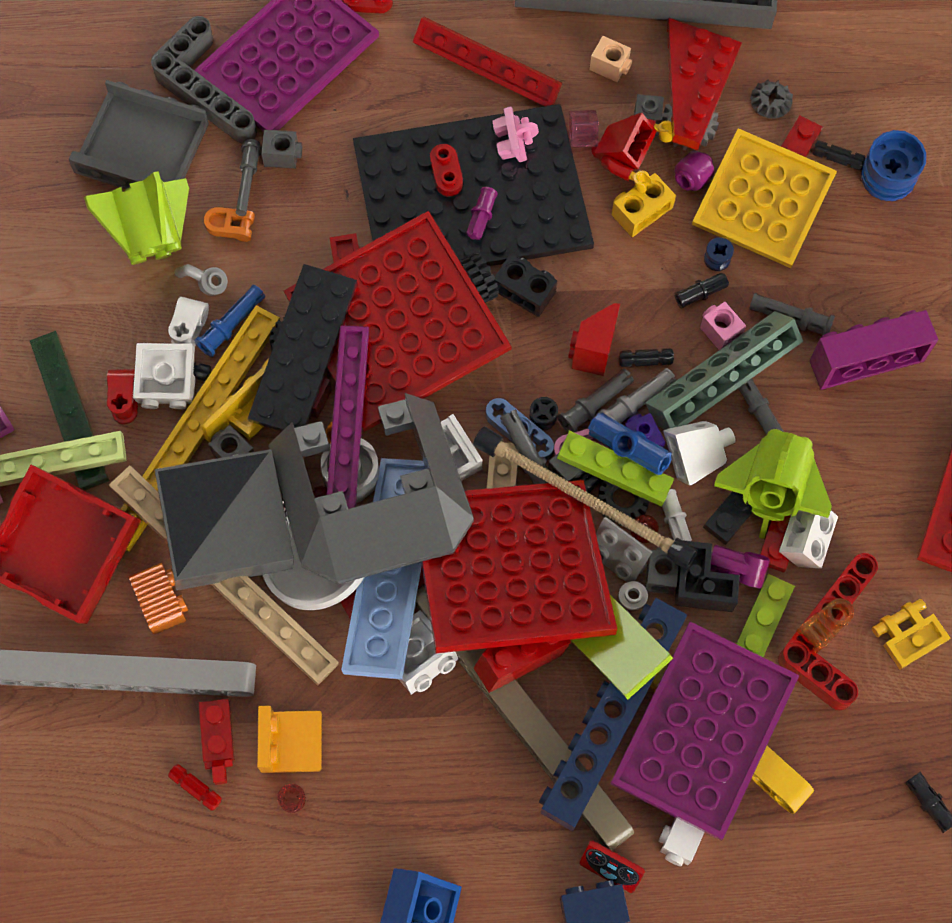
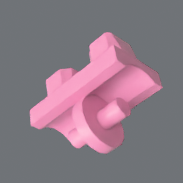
M504 108L505 116L493 120L496 135L498 137L509 136V139L497 143L498 153L502 159L516 157L519 162L526 161L524 141L527 145L533 143L532 138L539 132L538 126L535 123L529 122L528 117H523L520 124V119L514 115L513 108Z

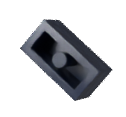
M614 880L596 883V889L584 891L583 886L565 889L566 895H561L560 897L564 923H630L623 885H614Z

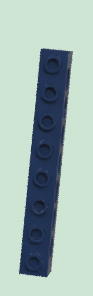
M655 598L651 606L645 604L638 620L642 621L641 626L645 630L650 628L657 629L661 633V638L656 641L666 651H669L687 614ZM655 676L628 700L611 682L609 683L604 680L596 695L601 699L596 709L590 706L582 721L587 726L582 735L578 733L574 735L568 747L572 751L568 761L561 760L553 776L558 779L553 789L547 786L539 800V803L543 805L541 809L542 815L571 831L574 830ZM608 705H614L619 709L620 716L610 718L605 714L604 708ZM594 731H600L605 735L606 742L601 745L594 744L590 739V734ZM582 757L587 758L592 764V769L586 772L580 771L576 767L575 761ZM571 784L577 789L578 795L573 799L565 798L561 793V787Z

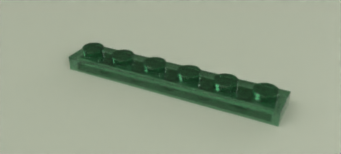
M53 331L29 340L64 442L94 436L59 334ZM105 466L75 471L79 487L84 491L110 481Z

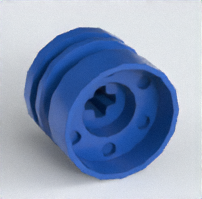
M892 130L881 134L874 140L861 169V180L864 188L872 196L884 201H896L906 197L912 192L926 165V151L923 144L916 136L906 131Z

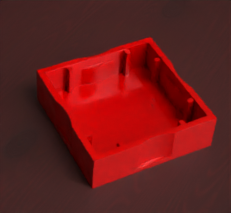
M30 465L11 500L6 518L0 525V583L11 589L27 593L42 605L77 623L88 624L142 520L39 467Z

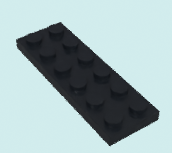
M303 264L248 416L250 422L281 432L292 422L294 428L308 425L340 335V326H343L357 286L356 279Z

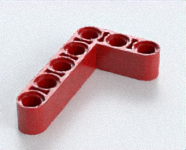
M860 553L853 558L778 656V663L781 667L798 674L799 678L797 681L835 710L848 708L858 697V687L853 680L817 654L816 650L876 574L878 562L869 553ZM861 564L865 566L868 574L859 573L856 565ZM839 586L848 587L851 591V596L843 595L839 590ZM822 608H830L834 612V618L826 617L822 612ZM805 630H813L817 634V640L808 639L805 635ZM787 652H796L800 656V662L794 663L790 661ZM811 670L821 671L824 675V681H816L812 677ZM836 688L844 689L848 694V700L839 699L836 695Z

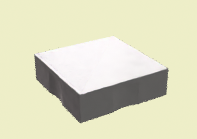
M271 449L155 469L176 591L215 584L233 577H253L293 569L294 557Z

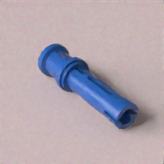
M252 285L219 320H213L210 323L211 327L201 337H197L194 340L197 347L207 356L213 357L216 354L215 350L225 340L228 341L231 338L235 327L266 297L263 291L258 286Z

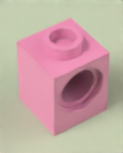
M723 302L718 307L716 305L709 307L702 315L703 320L700 329L719 350L742 335L746 328L743 321L726 302ZM723 322L726 324L727 327L721 328L718 327L715 323Z

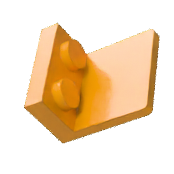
M258 706L257 767L261 773L320 772L322 770L321 711L273 712L271 706Z

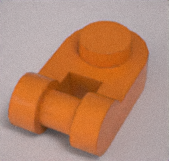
M214 207L206 212L204 225L207 232L211 235L236 238L239 241L248 242L251 240L252 231L250 226L254 223L255 214L247 210L245 216H238L236 209ZM233 221L240 222V226H232Z

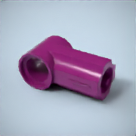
M715 545L711 554L710 570L718 573L740 575V583L762 588L770 559L761 554L753 552L742 553Z

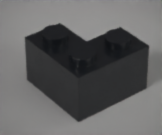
M683 540L697 548L698 552L687 570L679 566L674 606L733 612L738 604L740 575L710 572L712 544Z

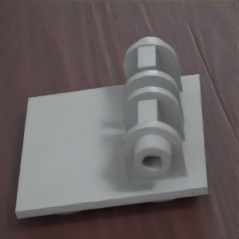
M604 517L596 531L602 563L626 582L635 581L638 575L647 567L646 562L652 551L607 517Z

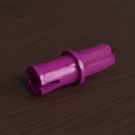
M482 187L477 204L471 210L472 218L466 231L470 239L480 240L487 221L492 218L491 210L498 195L497 191L493 188Z

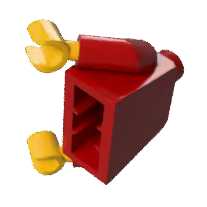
M638 113L612 123L606 128L600 142L592 145V154L601 161L604 169L626 181H634L637 191L644 193L647 190L642 182L645 181L651 184L650 176L646 171L642 170L635 173L634 170L639 169L656 132H659V139L662 142L672 141L671 121H662L660 124H656L655 120L646 118L643 113Z

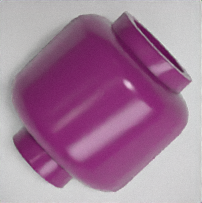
M699 151L689 152L675 166V180L684 190H700L713 178L715 173L712 158L708 154Z

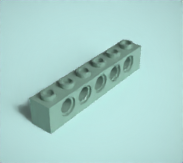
M774 311L645 402L656 425L664 430L687 425L802 343L803 339L795 319Z

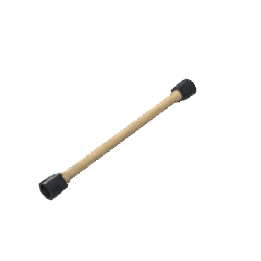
M482 427L473 441V446L492 457L498 455L506 459L508 458L511 462L530 471L534 475L536 474L537 477L539 476V478H542V480L549 484L555 485L561 491L577 498V500L596 509L599 513L610 519L612 518L618 524L625 528L628 527L629 530L631 529L637 535H641V537H644V539L651 543L654 542L655 545L657 544L658 547L662 548V551L667 553V559L687 570L693 562L698 549L679 538H676L675 541L671 538L664 539V536H661V534L654 530L651 531L650 528L648 529L642 523L635 521V519L624 513L622 514L616 508L609 504L606 505L605 502L603 503L597 497L590 493L587 494L586 491L584 492V490H581V488H578L571 482L568 483L562 477L543 468V466L536 462L534 463V461H531V459L515 452V450L508 447V444L503 442L504 437L487 427Z

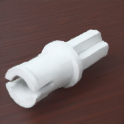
M670 489L662 505L666 516L664 522L669 524L674 541L676 538L692 541L685 521L687 515L685 512H682L676 490Z

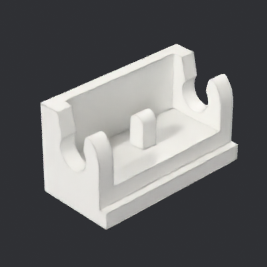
M454 414L441 421L460 480L462 481L482 470L483 460Z

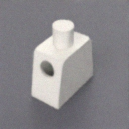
M707 421L663 430L668 449L672 453L671 458L677 480L688 485L696 483L723 466L727 461L724 447L735 443L734 433L729 427L719 431L717 425Z

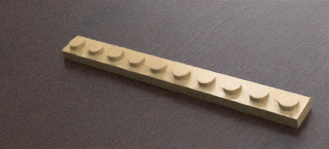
M129 465L109 484V488L168 543L159 493ZM248 576L233 577L211 584L317 686L339 665V662Z

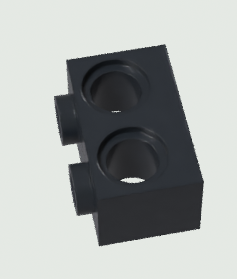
M512 254L509 255L494 279L498 285L499 295L537 317H540L557 289V280L551 273L545 270L540 271L533 267L525 258H517ZM512 274H517L521 278L514 280L509 278L508 276ZM541 288L544 290V292L535 293L532 291V289Z

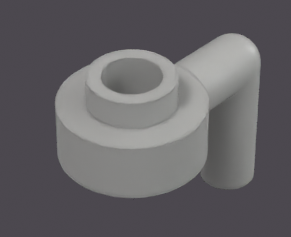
M186 264L176 268L174 271L175 276L178 278L190 276L198 280L200 290L209 296L222 293L228 284L226 274L217 267L200 270L190 264ZM212 276L218 278L217 286L212 284Z

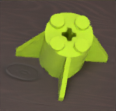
M159 171L150 174L143 181L129 184L130 187L124 192L119 187L111 192L84 197L87 209L126 252L131 265L147 261V257L155 256L156 260L170 257L172 255L171 252L182 249L181 237L189 193L186 178L163 182Z
M778 429L768 431L767 436L762 438L757 446L717 475L714 484L716 487L743 494L745 504L748 501L753 507L752 512L764 518L759 535L761 539H765L770 520L782 521L785 516L791 514L792 517L795 516L799 510L829 518L832 508L814 459L812 441L807 437H800Z

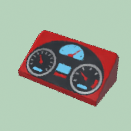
M593 840L589 842L579 862L582 867L607 881L614 880L615 885L622 884L623 889L629 893L635 891L645 873L644 868Z

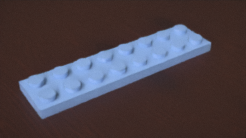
M381 458L373 502L404 494L400 476L424 470L423 461ZM421 562L367 576L357 587L341 668L343 674L391 679L403 678L422 567Z

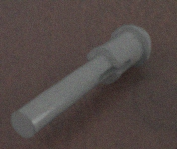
M248 139L241 146L243 153L240 165L242 177L236 206V214L238 216H245L247 213L252 177L257 172L258 158L262 154L260 142L255 139Z

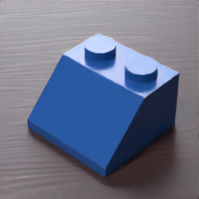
M394 868L380 923H453L462 887L419 871Z

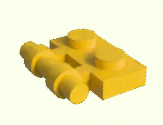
M918 599L913 603L907 602L901 606L900 611L892 616L886 615L879 620L880 623L872 627L876 637L887 633L892 638L883 646L899 670L951 639L934 614L925 619L921 616L920 612L927 608L922 599ZM906 620L911 621L913 626L904 632L898 627V625Z

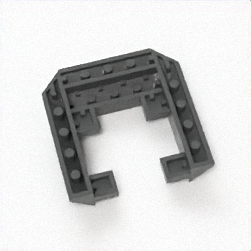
M405 393V400L378 406V413L386 436L410 429L413 430L425 469L400 476L404 494L348 509L343 491L314 498L303 457L330 450L322 421L294 428L292 422L268 445L269 449L272 450L280 491L302 568L336 584H341L455 552L474 522V517L434 402Z

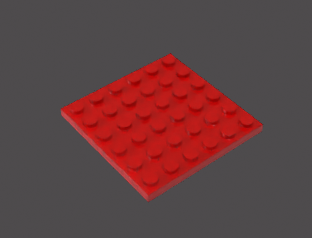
M429 211L323 268V270L357 280V286L343 326L369 327L362 420L364 432L381 423L378 406L405 400V393L424 399L512 350L511 344ZM296 284L283 290L289 302ZM339 337L328 366V370L335 382Z
M584 480L568 481V483L571 482L578 488H581V490H584V492L586 491ZM549 483L465 491L474 522L454 553L421 562L435 653L616 635V620L589 506Z

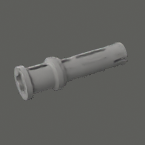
M665 368L628 396H620L614 405L607 410L602 409L598 413H604L617 422L622 423L626 419L635 416L637 410L646 404L645 402L676 381L675 375L671 370Z

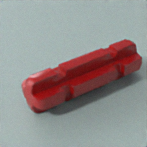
M176 764L168 773V777L176 784L180 783L181 788L199 802L202 800V804L211 811L215 810L221 803L222 798L213 790L209 791L210 788L191 773L187 774L188 771L180 764Z

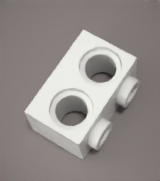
M799 510L795 516L790 517L779 552L797 567L822 568L838 516L830 511L829 518Z

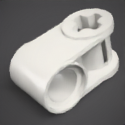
M185 297L178 299L168 329L172 344H193L194 347L196 346L194 340L199 337L202 327L207 320L208 303Z

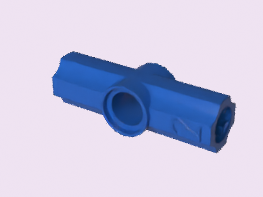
M598 413L592 419L588 427L589 435L612 448L618 456L627 457L656 475H662L669 467L672 453L647 439L642 432L633 431L604 413ZM629 438L632 441L631 449H629L627 445Z

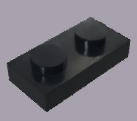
M732 491L704 524L703 528L726 545L752 515L753 507L748 501L745 504L743 494Z

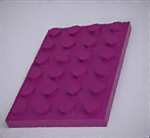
M271 0L194 71L250 111L254 117L255 125L263 132L264 130H280L379 37V31L341 0Z
M689 622L674 652L673 659L670 661L610 784L722 841L799 675L707 629Z

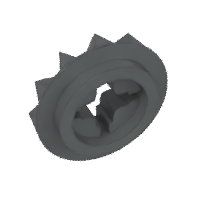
M767 79L764 83H758L751 93L750 99L753 109L759 115L766 118L774 119L786 115L793 104V94L789 92L788 85L783 86L779 80L770 82ZM771 93H775V100L771 103V105H768V96H770Z

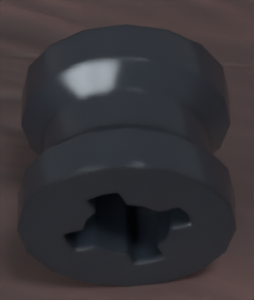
M549 397L535 399L530 406L529 420L542 431L549 430L556 424L558 415L556 402Z

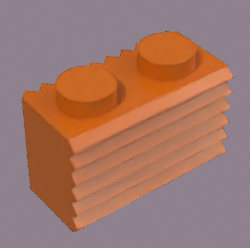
M160 563L129 576L153 635L186 621L183 612L188 611L182 594L178 596L175 594L172 569L166 570L163 564Z

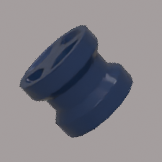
M722 237L714 238L708 243L704 262L710 270L722 271L729 266L734 253L732 243Z

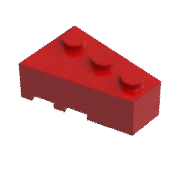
M562 640L487 648L475 664L474 670L490 693L561 657L571 641Z

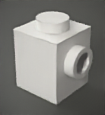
M675 817L671 827L665 825L658 842L663 843L660 852L666 854L665 859L677 866H682L683 863L689 865L693 860L704 832Z

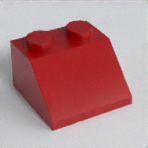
M613 303L581 321L579 331L573 330L568 358L573 359L571 369L604 376L619 313V303Z

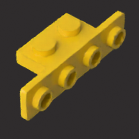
M269 359L265 361L262 368L254 376H250L244 382L243 387L224 401L221 408L205 419L202 430L208 442H211V438L216 432L224 430L228 425H231L249 440L264 427L250 422L248 416Z

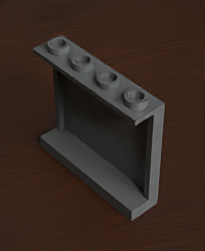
M106 80L105 85L108 93L80 152L72 151L68 159L73 172L124 189L129 188L131 183L143 181L150 174L159 171L163 182L184 179L209 125L206 111L194 104L186 105L180 103L172 97L164 98L154 95L146 89L138 90L129 87L123 82L118 81L115 83Z

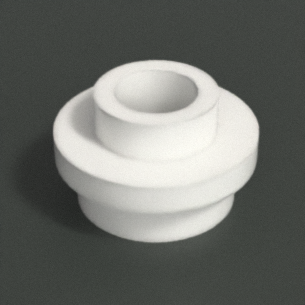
M630 581L620 588L618 597L624 608L639 610L646 604L648 592L641 583ZM630 591H636L639 597L637 599H631L628 596V593Z

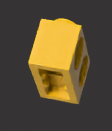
M656 173L650 176L651 184L645 181L642 182L646 186V192L641 193L637 191L634 185L633 189L627 193H620L613 201L611 215L631 237L637 235L674 206L676 195ZM647 194H654L657 197L651 198ZM626 209H634L637 212L630 213Z

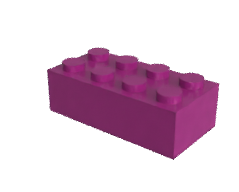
M911 310L903 313L898 318L890 319L885 317L875 321L872 325L863 326L859 324L849 328L846 332L838 334L837 332H829L824 334L820 338L809 361L820 390L922 363L926 360L939 339L927 310L920 312Z

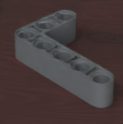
M195 16L182 26L153 55L151 64L156 80L187 105L194 104L205 110L207 119L237 142L243 144L248 139H255L257 131L252 113L190 68L212 46L214 41L208 19L203 16Z

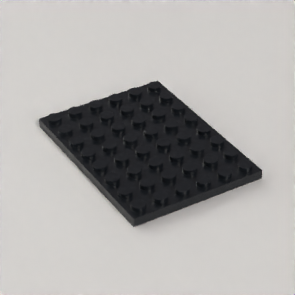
M561 104L513 112L515 116L519 117L520 124L523 117H528L529 122L535 123L538 126L539 132L532 138L533 143L527 145L524 141L527 160L519 162L516 157L502 159L498 153L497 143L509 139V136L498 137L493 127V120L505 116L504 113L353 138L372 242L429 211L458 260L478 252V254L482 255V259L484 258L487 261V266L504 264L510 254L517 258L523 257L526 260L593 249V236ZM439 144H448L457 153L463 177V187L454 196H444L436 188L430 164V153ZM441 154L439 156L441 158H446L448 155ZM452 177L445 178L446 181L454 180ZM482 187L493 188L497 191L498 195L491 210L492 218L487 221L480 240L470 239L466 231L472 218L471 210L477 204Z

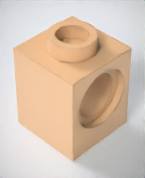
M602 36L591 55L589 70L618 82L621 75H626L631 67L632 60L629 59L631 48Z

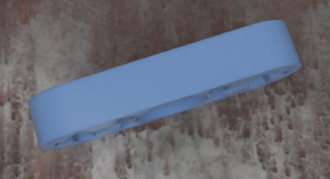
M502 398L493 399L487 404L486 419L513 443L500 419L501 415L494 417L493 409L500 410L503 408V415L508 412L511 413L516 408ZM517 410L523 425L528 429L529 437L531 438L534 433V442L538 445L546 444V452L543 450L539 451V456H543L546 460L550 459L554 449L552 438Z

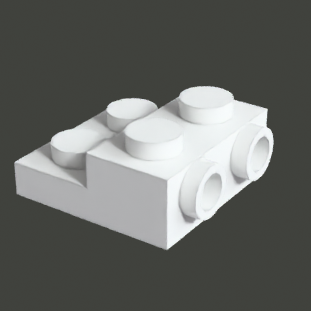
M137 343L133 398L137 403H142L141 407L157 409L159 404H169V407L172 409H186L187 404H191L195 393V376L193 374L194 345Z
M421 610L413 615L403 678L399 679L411 695L416 691L423 692L427 690L435 676L439 673L447 674L452 671L456 664L455 661L459 659L456 652L435 653L431 621Z

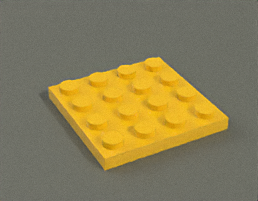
M738 128L692 221V225L791 268L837 171Z

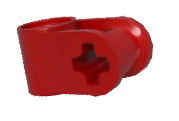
M110 369L107 373V407L112 412L115 421L119 424H130L136 419L138 414V403L133 398L135 369Z

